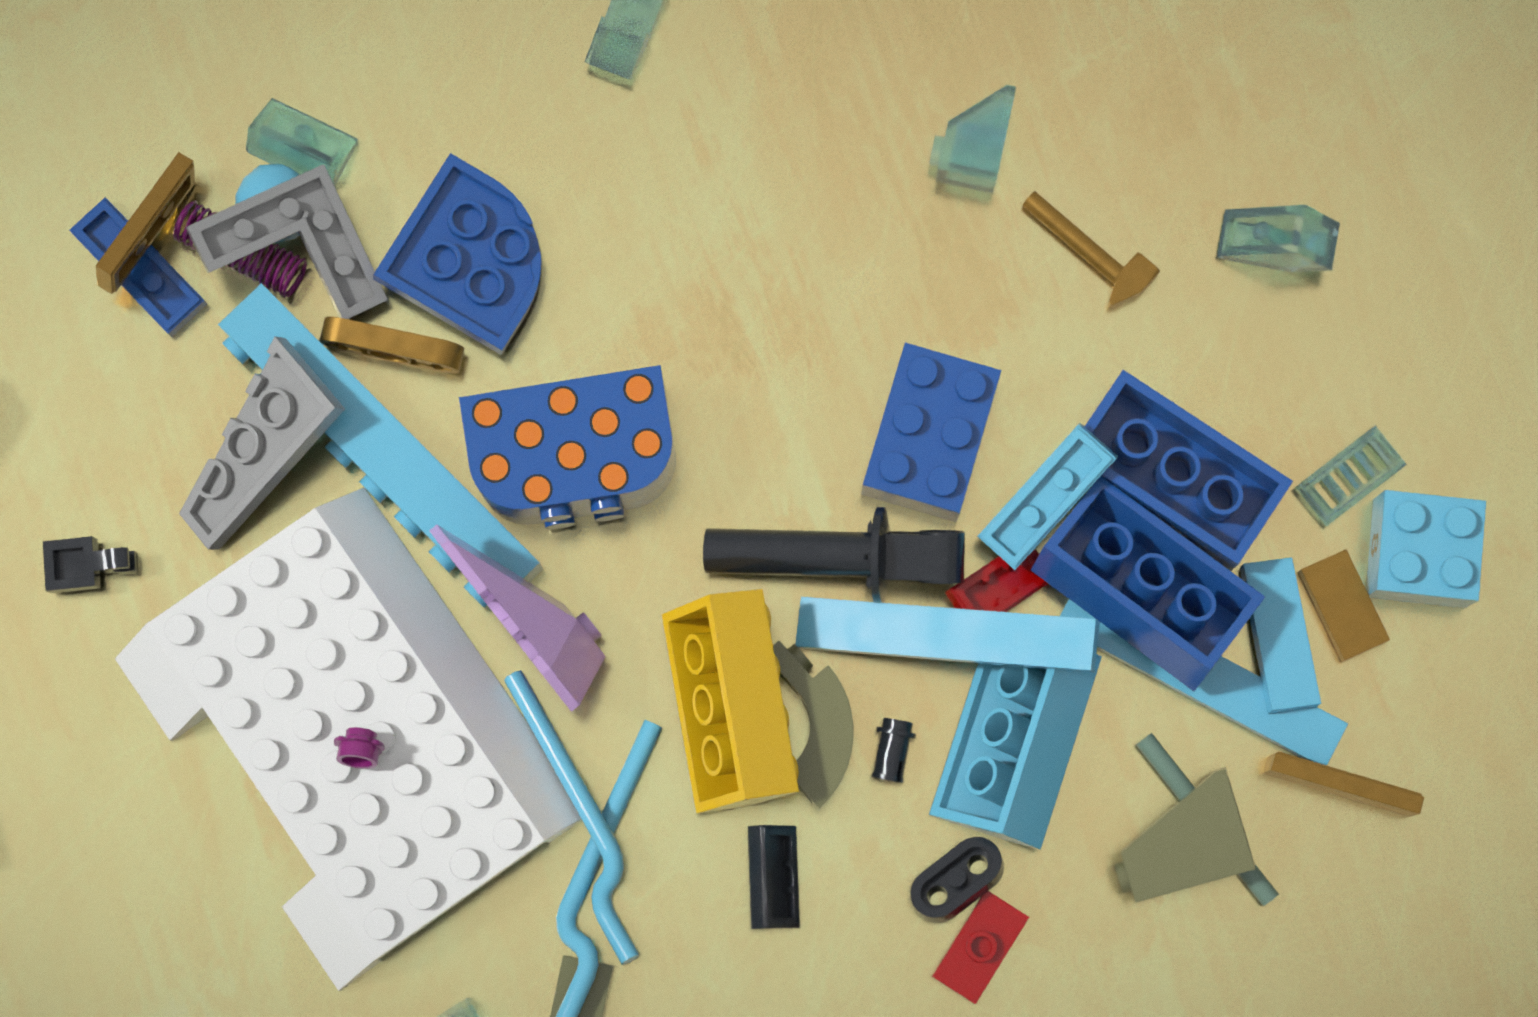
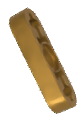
M331 316L325 317L319 339L322 345L336 350L451 374L459 373L465 350L463 346L444 339Z

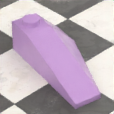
M435 525L429 532L572 712L582 702L606 657L595 643L602 636L584 612L575 618L562 602L444 528Z

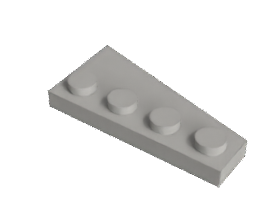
M274 337L267 350V353L270 354L261 374L255 373L245 391L249 394L237 418H230L222 433L225 440L215 459H208L179 513L208 550H219L345 410L343 405L286 338Z

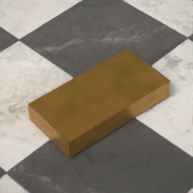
M1347 549L1298 571L1341 662L1390 640Z

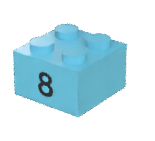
M1384 490L1373 499L1366 582V591L1369 597L1467 608L1478 602L1486 501Z

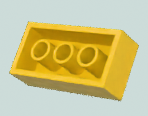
M763 589L709 594L662 614L696 814L751 806L799 792L797 783L798 764L792 755L788 733L789 714L782 700L779 683L780 664L773 650L770 633L771 614L768 606L765 604Z

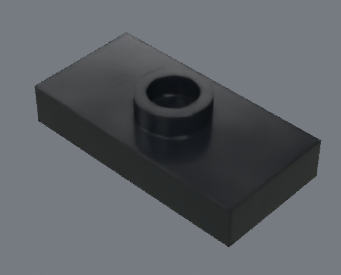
M747 826L751 929L800 928L796 826Z

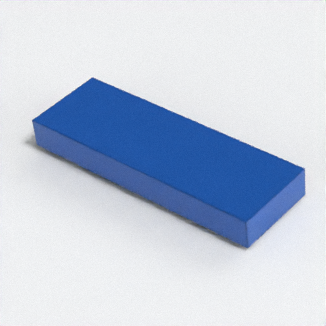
M105 197L69 231L99 261L128 220ZM152 245L149 246L122 284L126 291L171 337L207 305L206 301Z

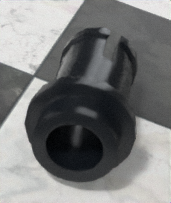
M883 718L882 727H876V732L880 733L874 771L871 774L872 778L904 783L903 776L910 739H916V734L912 733L913 723Z

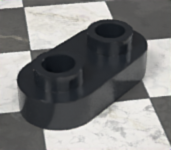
M983 837L965 839L919 874L912 884L910 893L911 901L918 914L923 919L932 923L947 922L992 889L1000 881L1004 872V861L998 847L992 841ZM982 860L988 863L987 869L983 873L974 874L970 872L974 862ZM939 891L947 893V899L943 904L933 905L930 903L934 893Z

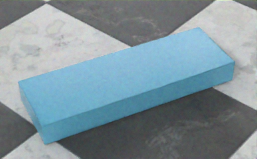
M1079 423L977 537L1016 570L1118 456L1085 426Z
M1292 557L1244 563L1240 567L1242 580L1265 596L1249 619L1268 714L1318 707L1321 704Z

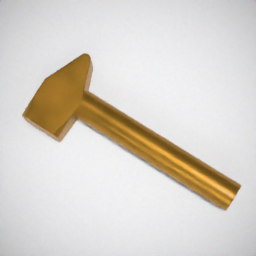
M1036 191L1022 205L1114 284L1107 304L1109 309H1113L1140 296L1160 272L1158 267L1139 252L1123 267Z

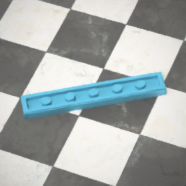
M801 597L795 645L800 649L1095 673L1100 622L1097 619Z
M1068 599L1060 614L1063 617L1095 619L1070 599ZM1101 622L1099 624L1098 650L1300 758L1327 766L1348 726V723L1318 707L1268 714L1262 678L1222 656L1197 689L1192 691Z

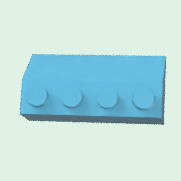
M1096 654L1095 673L978 663L929 815L1002 840L1041 850L1102 656Z

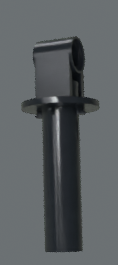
M876 507L873 523L870 520L867 532L707 528L704 535L703 565L705 573L867 577V587L869 589L871 587L874 603L884 602L889 580H914L933 584L964 583L965 531H890L888 514L885 507Z

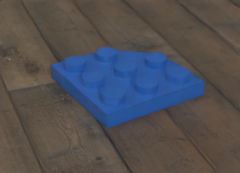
M450 153L374 272L373 280L502 355L534 301L541 274V252L533 228V222L517 197L494 178Z

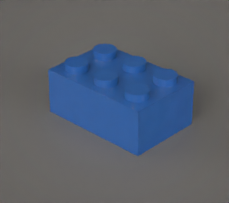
M905 342L864 478L861 495L957 522L1002 370Z

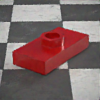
M1035 548L1016 570L998 556L965 578L964 583L956 584L947 590L945 594L957 609L1007 612L1048 583L1031 571L1039 556Z
M986 892L980 897L931 977L973 1004H976L1025 926L1029 916L993 893Z

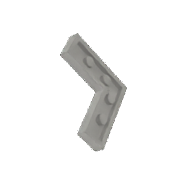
M324 164L186 227L207 273L299 232L339 318L349 319L388 300L381 284L373 280L375 271Z

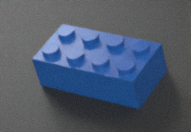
M1122 370L1085 425L1093 435L1118 456L1101 476L1230 571L1240 563L1293 483L1291 479L1125 370Z
M1102 476L1096 480L1044 545L1031 568L1033 573L1192 691H1195L1265 598L1263 594Z

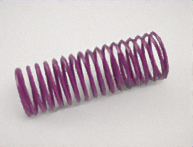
M196 200L189 202L185 206L173 230V239L179 243L183 242L185 246H190L192 250H196V248L193 246L189 234L187 235L186 227L193 224L197 211L200 208L201 213L197 221L202 220L207 212L208 216L217 213V211L212 213L210 208L205 209L203 204L198 206ZM195 204V209L187 221L184 232L179 236L183 220L190 208ZM272 243L269 245L268 251L257 269L258 261L266 247L259 250L250 266L249 263L254 252L249 254L243 263L242 257L229 265H225L227 268L231 267L233 271H238L240 275L245 274L247 279L252 278L254 282L262 283L267 289H272L274 293L279 292L281 297L287 298L299 286L307 268L306 258L300 259L299 254L293 256L292 251L287 252L285 247L280 249L279 244L273 245ZM276 248V251H275V254H274V257H273L271 263L269 264V266L267 267V269H266V270L264 271V273H263L265 264H266V262H267L269 256L271 255V253L273 252V250ZM283 252L278 266L276 267L273 274L270 276L271 270L277 258ZM290 255V258H289V260H288V263H287V265H286L284 271L282 272V274L280 275V277L277 279L278 274H279V271H280V269H281L283 263L285 262V260L287 259V257ZM296 260L295 265H294L293 268L291 269V271H290L289 275L287 276V279H286V281H285V283H284V280H285V277H286V275H287V273H288L289 268L291 267V265L293 264V262ZM304 261L297 279L289 290L286 291L288 283L294 276L299 264ZM273 279L272 285L269 286L268 283Z

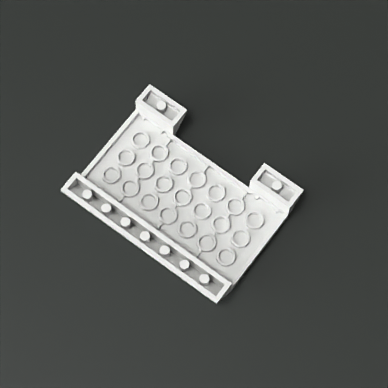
M365 488L318 506L148 622L115 658L170 741L175 740L205 718H210L316 876L288 900L282 908L338 991L382 961L380 958L537 847L545 842H552L582 821L529 724ZM348 728H366L377 733L376 739L385 745V750L379 755L377 767L371 769L352 768L337 762L338 747L334 745V739L338 736H345Z

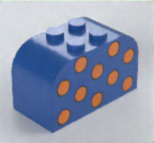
M661 365L459 397L472 479L491 509L510 522L524 525L544 523L545 529H560L575 525L574 518L594 515L595 521L619 519L624 517V510L641 507L657 499L666 490L673 478L676 454Z

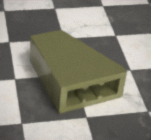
M1226 767L1213 771L1122 849L1121 856L1123 861L1115 863V869L1122 892L1132 891L1135 903L1255 870L1254 859Z

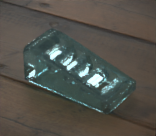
M1374 425L1299 483L1296 489L1323 523L1328 526L1407 464L1377 426ZM1368 443L1372 445L1387 464L1380 472L1362 450ZM1353 455L1371 476V479L1364 484L1346 463V460ZM1338 468L1355 489L1349 496L1345 494L1330 475L1334 469ZM1320 480L1324 482L1340 502L1334 508L1328 505L1314 487Z

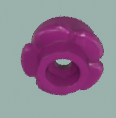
M360 727L348 728L345 736H338L334 739V745L338 747L337 762L358 769L377 767L379 755L385 750V745L376 739V732Z

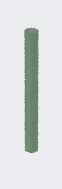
M1150 733L1136 744L1179 800L1195 788L1153 733ZM1256 864L1255 870L1238 874L1262 906H1265L1279 895Z

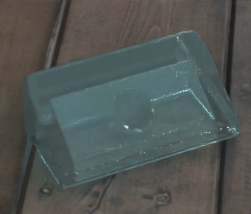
M271 98L248 127L246 151L270 164L288 166L299 174L324 164L335 186L358 144V139Z

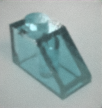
M1006 85L948 121L945 137L935 135L929 164L938 166L937 182L989 193L994 192L1016 91L1015 86Z
M1308 205L1225 209L1217 257L1288 272L1332 271L1340 223Z

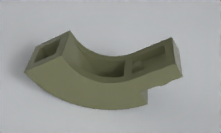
M779 640L773 645V650L779 660L780 677L803 703L810 723L808 742L802 754L796 760L799 770L798 788L812 805L820 811L837 791L849 765L854 739L852 711L845 690L829 665L812 678L808 671L813 667V664L795 644L787 649Z

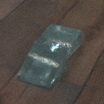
M611 0L605 17L601 16L584 62L631 80L649 43L666 0Z

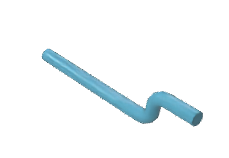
M521 670L507 676L504 681L603 858V872L593 886L591 896L592 908L601 929L621 965H625L636 959L639 953L612 904V893L620 883L624 870L622 851Z
M644 720L602 811V815L613 834L662 730V727L647 720ZM592 837L589 839L561 900L556 916L559 937L567 947L576 953L578 967L555 1017H578L595 980L599 966L598 952L592 940L583 934L576 925L578 911L603 859Z

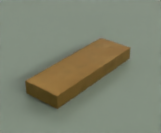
M180 152L177 153L96 264L97 286L113 294L123 284L194 186L195 174L194 161Z
M1279 751L1267 757L1263 772L1266 775L1408 817L1421 813L1425 798L1418 792Z

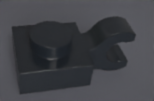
M92 536L43 541L45 591L49 593L101 588L100 573H129L137 571L136 551H129L128 547L98 550V539Z

